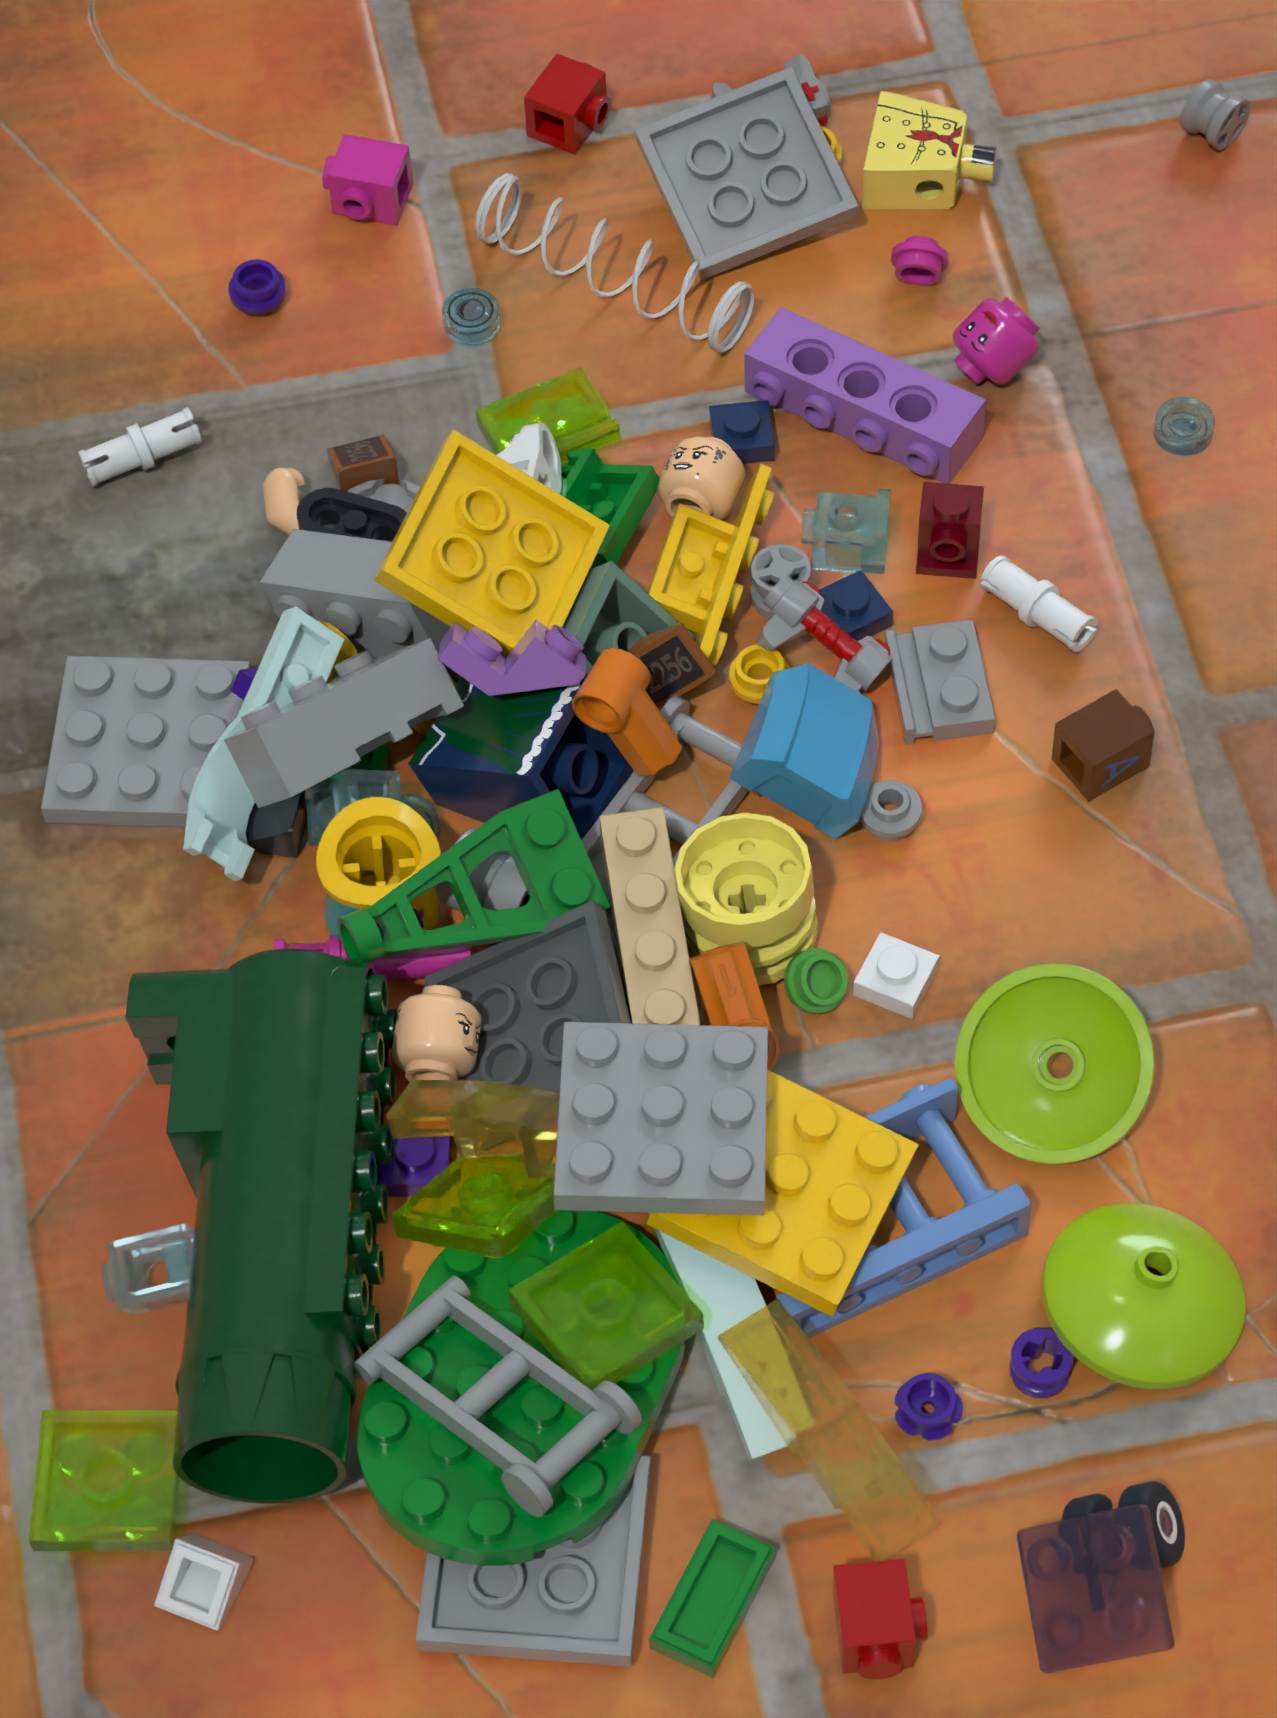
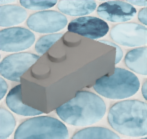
M293 529L259 582L279 619L283 611L296 606L317 621L327 622L339 629L351 641L356 650L360 652L369 650L371 656L377 658L431 638L437 652H439L440 640L451 627L374 581L392 542ZM444 664L450 678L456 682L460 675Z
M431 638L375 659L372 658L369 650L360 652L335 665L334 667L339 677L326 683L323 676L320 675L288 691L293 702L279 709L276 701H273L242 716L241 720L246 728L224 741L258 808L291 798L361 761L360 757L392 740L394 743L412 734L411 728L419 723L441 715H448L463 707L464 704L444 664L438 660V652Z

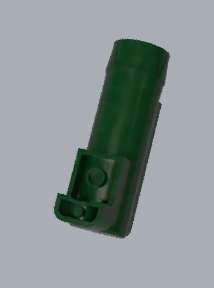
M273 949L249 955L234 963L228 969L134 973L130 979L125 1018L134 1038H138L148 1059L147 1066L156 1085L171 1084L166 1134L197 1198L184 1344L180 1369L175 1383L179 1398L173 1468L176 1474L188 1485L213 1496L261 1504L300 1502L332 1492L342 1484L346 1477L350 1414L356 1399L354 1362L381 1339V1316L379 1307L373 1305L374 1285H383L385 1279V1255L382 1244H377L378 1224H387L389 1196L386 1184L380 1183L381 1165L391 1164L393 1156L391 1127L389 1124H384L385 1106L395 1105L397 1092L394 1067L388 1066L389 1049L392 1048L397 1009H388L386 976L384 974L376 975L371 962L350 963L328 953L307 949Z

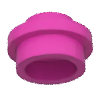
M909 237L904 242L895 245L891 252V263L895 267V276L907 284L918 286L935 284L941 279V272L945 271L948 267L949 255L947 251L940 247L937 241L929 237Z

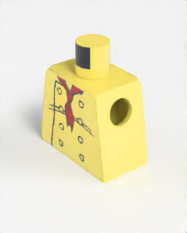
M880 91L863 169L862 209H950L956 202L960 178L993 182L997 148L966 144L968 116L962 110L891 92Z

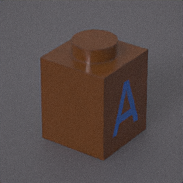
M1115 689L1055 723L1051 759L1086 800L1090 802L1149 768L1154 728L1145 711L1139 706H1131L1123 695Z

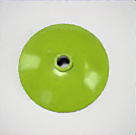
M1049 963L1029 966L1017 970L994 983L970 1009L961 1027L955 1051L956 1083L962 1103L973 1123L999 1148L1024 1160L1037 1163L1068 1164L1079 1162L1099 1155L1113 1147L1128 1134L1140 1119L1149 1101L1155 1078L1156 1064L1153 1039L1146 1020L1137 1005L1127 993L1108 978L1089 969L1070 964ZM1059 1054H1068L1073 1061L1072 1072L1067 1077L1059 1079L1052 1072V1061Z
M1118 1203L1098 1207L1082 1214L1060 1232L1047 1255L1041 1278L1042 1301L1046 1316L1059 1340L1085 1366L1110 1380L1124 1385L1144 1389H1170L1199 1381L1219 1368L1228 1358L1243 1329L1246 1298L1240 1274L1231 1257L1222 1245L1200 1225L1185 1216L1162 1207L1141 1203ZM1146 1267L1157 1269L1163 1276L1152 1274Z

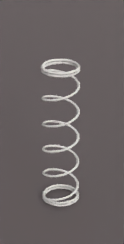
M503 174L494 180L481 199L476 214L475 231L478 239L485 244H493L499 241L500 247L507 254L517 256L532 250L541 243V256L545 268L553 276L562 277L568 275L586 263L587 279L591 290L597 297L608 298L616 295L632 283V298L636 311L642 318L654 319L665 315L679 303V322L683 334L689 340L694 341L708 337V344L711 350L717 353L726 352L733 347L747 326L753 309L754 291L751 285L746 284V282L739 281L725 292L715 308L709 330L706 334L700 336L692 335L684 325L683 307L685 295L698 275L700 269L699 260L693 262L689 267L680 294L668 307L655 314L645 313L640 308L637 300V283L639 274L646 266L654 248L653 239L646 241L642 247L635 265L634 274L615 291L609 293L601 292L593 284L591 262L592 256L606 235L608 229L607 218L600 220L596 226L589 244L588 254L577 265L562 272L554 270L548 264L546 258V237L562 212V197L555 199L551 204L539 238L527 248L521 250L509 249L502 239L510 229L520 208L522 185L519 178L513 176V174ZM506 183L497 207L496 230L487 237L484 230L487 213L496 194ZM511 185H513L511 202L501 222L505 198ZM558 205L557 210H556V212H555V214H554V216H553V218H552V220H551L552 214H553V212H554L556 206ZM737 296V298H736L734 304L732 305V307L730 308V310L728 311V313L725 315V313H726L727 309L729 308L731 302H732V301L734 300V298ZM744 296L737 322L726 339L718 345L719 330L731 318Z

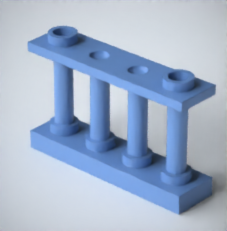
M952 1077L933 1086L930 1084L918 1085L907 1091L898 1102L865 1118L909 1140L923 1135L962 1197L965 1205L962 1209L939 1220L936 1217H929L903 1176L890 1202V1206L906 1232L902 1237L879 1248L877 1245L868 1246L833 1317L783 1292L776 1295V1327L789 1348L1028 1236L1031 1202L1019 1183L999 1192L995 1189H988L948 1123L956 1120L958 1086Z

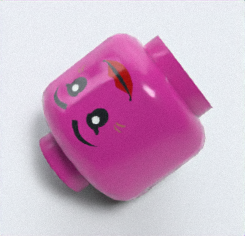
M1008 296L1002 302H999L997 299L987 298L955 329L953 341L961 353L954 359V362L978 385L985 377L996 384H1006L1037 353L1039 343L1035 334L1040 327Z

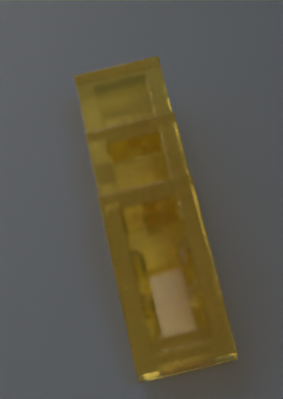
M411 1080L386 1114L393 1138L453 1136L460 1158L522 1156L529 1179L555 1178L560 1092L538 1087L478 1080Z
M777 1299L718 1336V1340L793 1455L800 1454L834 1508L837 1510L841 1507L875 1561L883 1562L889 1560L942 1524L900 1460L857 1400Z

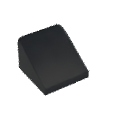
M306 789L291 798L258 808L255 802L249 815L246 829L247 843L255 849L254 852L297 858L311 810L309 790Z

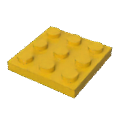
M453 429L443 441L374 581L449 626L456 622L468 631L472 627L483 630L502 647L500 654L506 658L535 620H538L549 629L553 625L563 627L610 525Z
M767 1070L764 1216L650 1213L646 1224L833 1317L919 1144Z

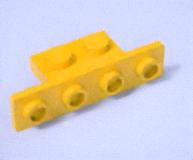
M762 463L758 466L742 496L733 525L679 504L672 517L647 593L682 623L685 628L697 633L695 642L714 667L719 661L728 637L727 633L719 630L722 618L724 617L729 620L732 618L744 588L743 585L735 583L738 570L747 571L758 546L759 538L750 535L753 524L762 525L774 497V492L765 489L772 468Z

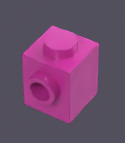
M344 134L336 155H329L327 157L322 175L323 188L328 189L330 192L332 213L357 220L364 219L398 225L413 187L409 145Z

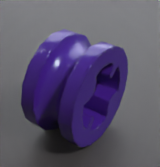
M1049 1328L1030 1329L1023 1332L1014 1342L1009 1365L1010 1377L1015 1387L1023 1394L1033 1398H1050L1059 1394L1068 1385L1072 1372L1073 1354L1059 1340L1054 1330ZM1044 1352L1053 1356L1052 1368L1044 1367L1039 1374L1029 1370L1030 1357L1039 1359Z

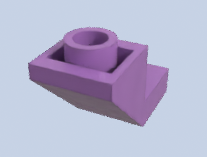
M538 620L533 622L506 658L500 654L502 647L499 643L477 627H472L468 631L454 622L440 640L438 660L488 696L576 685L586 675V655L581 652L584 649L581 642L566 629L558 625H553L549 629Z

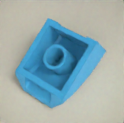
M810 663L774 672L767 683L729 779L750 791L752 789L814 824V828L836 840L859 821L873 779L878 755L879 734L872 700Z

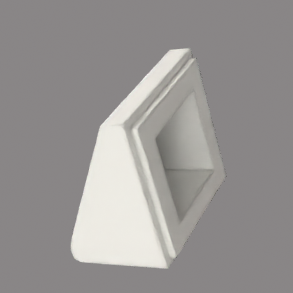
M188 1534L176 1538L154 1606L216 1631L221 1630L250 1572L254 1557L197 1534Z

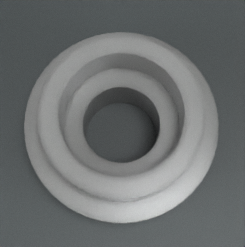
M893 780L881 781L870 786L860 821L875 838L887 842L898 841L907 837L919 824L922 816V802L918 793L909 785ZM895 805L899 808L895 810H886L881 806Z

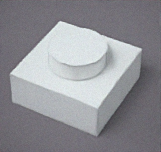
M880 932L854 980L853 996L913 1019L939 969L940 955Z

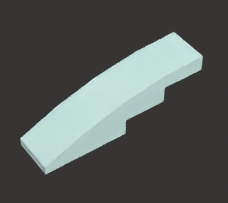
M655 1229L662 1251L684 1294L686 1315L692 1332L699 1336L720 1396H725L748 1460L750 1461L816 1436L817 1432L755 1278Z

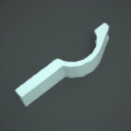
M296 606L283 611L237 718L226 728L210 750L196 777L189 798L183 850L192 856L202 853L225 868L224 875L233 881L243 878L255 850L248 845L246 837L249 815L255 800L224 740L246 728L241 717L273 701H276L279 709L293 702L288 691L317 676L322 675L326 682L344 642L343 637Z

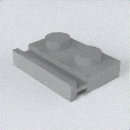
M973 619L912 627L911 633L895 634L894 629L885 630L884 643L889 647V656L892 658L888 665L905 744H913L914 738L932 736V740L937 741L994 733L995 716Z

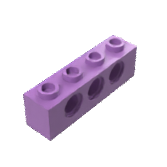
M782 307L779 308L744 353L745 392L753 395L759 401L768 400V405H775L795 414L816 428L827 429L845 437L866 451L877 452L906 465L918 475L930 476L940 482L950 484L984 437L986 399Z

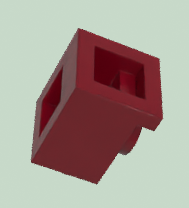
M923 482L916 574L976 579L984 486Z

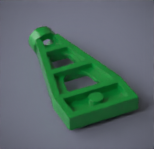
M557 789L499 812L367 909L363 908L338 918L337 928L344 950L352 963L373 962L384 957L510 941L544 932L549 920L590 901H595L605 912L611 906L561 793ZM497 852L511 854L530 896L529 901L526 905L519 908L496 911L482 907L469 880L473 869ZM441 883H448L463 914V921L434 930L421 928L411 906L413 899ZM377 924H378V925L382 928V930H383V933H384V938H383V940H382V937H381V934H380V931H379V929H378Z

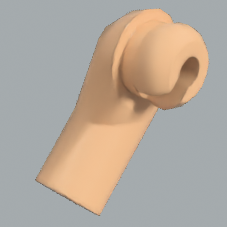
M281 467L271 471L263 483L266 519L271 525L290 535L293 529H299L296 512L302 491L298 487L305 485V481L298 470L291 467Z

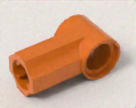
M609 648L600 654L572 699V708L576 716L592 729L609 735L637 776H654L660 769L675 762L682 750V746L677 740L676 733L645 691L651 681V674L646 665L627 651Z
M745 942L726 944L690 958L689 960L710 1026L768 1027L767 1070H771L776 1064L779 1055L778 1039L772 1030Z

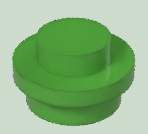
M820 948L808 949L796 954L788 963L784 974V987L790 1001L801 1011L810 1014L825 1013L837 1007L842 1001L848 987V974L843 963L833 953Z

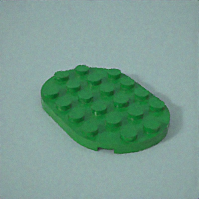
M554 1204L509 1211L487 1219L458 1236L429 1266L402 1320L451 1276H456L466 1284L471 1296L467 1299L590 1390L596 1388L602 1381H610L619 1386L638 1407L642 1422L630 1434H623L613 1429L549 1489L553 1499V1506L541 1517H535L523 1510L509 1495L502 1482L501 1476L504 1471L379 1377L369 1385L358 1416L356 1438L362 1478L365 1480L366 1486L378 1506V1512L399 1535L428 1553L447 1560L480 1566H503L534 1561L535 1552L553 1547L570 1538L573 1544H575L597 1528L611 1514L630 1484L684 1356L687 1332L684 1294L664 1253L642 1232L613 1216L598 1211L554 1210ZM448 1316L398 1361L452 1402H455L504 1357ZM527 1374L477 1420L532 1462L536 1463L585 1416Z

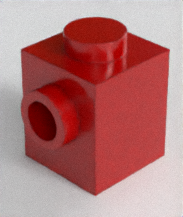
M556 53L524 96L527 136L576 155L593 130L600 129L608 118L611 100L607 97L606 72L588 63L579 62Z
M905 1559L833 1565V1601L842 1674L859 1672V1675L863 1678L884 1679L899 1674L902 1668L914 1667L916 1641L928 1640V1630L923 1596L910 1598Z

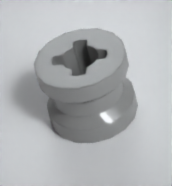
M1209 78L1198 85L1189 96L1181 113L1180 125L1192 134L1201 132L1206 136L1209 145L1217 150H1223L1230 146L1243 130L1250 114L1251 105L1248 100L1239 95L1228 96L1224 93L1223 85Z
M786 544L768 546L761 549L754 556L751 563L752 606L758 614L768 620L773 615L770 614L771 610L762 602L772 590L773 584L778 583L785 574L794 582L798 580L802 583L805 581L810 582L811 580L810 560L803 551L795 546Z

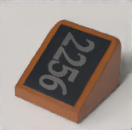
M384 434L327 448V454L340 490L347 491L368 480L384 479L385 484H399L396 458Z
M682 623L642 636L628 651L640 659L648 668L651 674V681L645 691L657 708L664 706L671 697L683 695L711 678L717 672Z

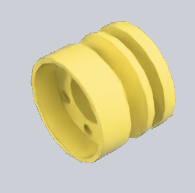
M746 812L718 817L696 829L680 848L674 868L688 954L692 958L713 948L744 941L758 986L776 983L784 978L786 967L796 954L814 948L819 931L814 900L812 866L807 845L797 832L787 824L772 816Z

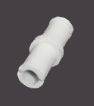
M184 408L181 412L141 428L137 423L126 427L127 434L85 451L84 449L78 451L82 465L87 470V476L92 487L139 466L145 471L155 467L154 460L193 444L202 443L197 425L193 424L192 420L194 418L189 408Z
M1004 555L994 558L985 568L981 579H983L980 582L981 588L986 592H991L1018 611V618L1027 626L1041 627L1067 645L1073 652H1079L1084 649L1094 637L1097 630L1095 626L1098 625L1097 619L1087 615L1059 595V588L1049 580H1036L1013 564Z

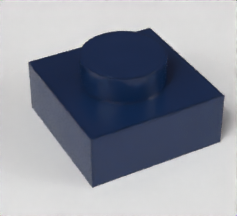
M768 400L709 406L711 436L726 442L743 464L775 461V445Z
M862 570L819 589V594L824 598L821 612L856 641L866 636H873L893 625L892 609Z

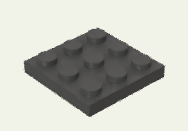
M590 901L549 920L544 932L500 942L424 977L426 987L430 985H444L459 990L462 994L461 999L472 1004L481 1015L475 1067L466 1076L457 1078V1083L454 1086L446 1088L456 1142L469 1153L559 1115L564 1022L631 1023L606 912L595 901Z

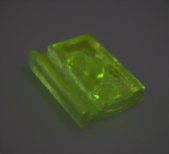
M582 367L475 410L477 426L495 455L503 451L511 443L514 434H519L523 426L540 422L545 423L553 435L560 455L561 465L569 462L566 455L570 451L582 448H594L596 451L620 441L619 424L616 420H612L608 414L606 404Z

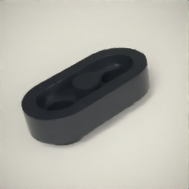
M321 488L308 493L300 501L296 514L299 530L393 542L407 512L396 505L344 490ZM328 524H334V525H336V526L333 527V528L324 527L325 525H328Z

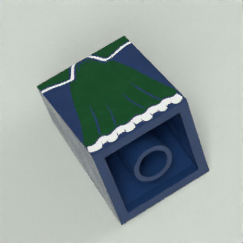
M461 676L455 688L464 706L448 715L436 717L408 763L436 805L482 823H486L503 810L559 789L581 840L622 788L632 771V767L607 733L592 729L576 716L572 708V699L582 685L583 679L576 685L488 696Z

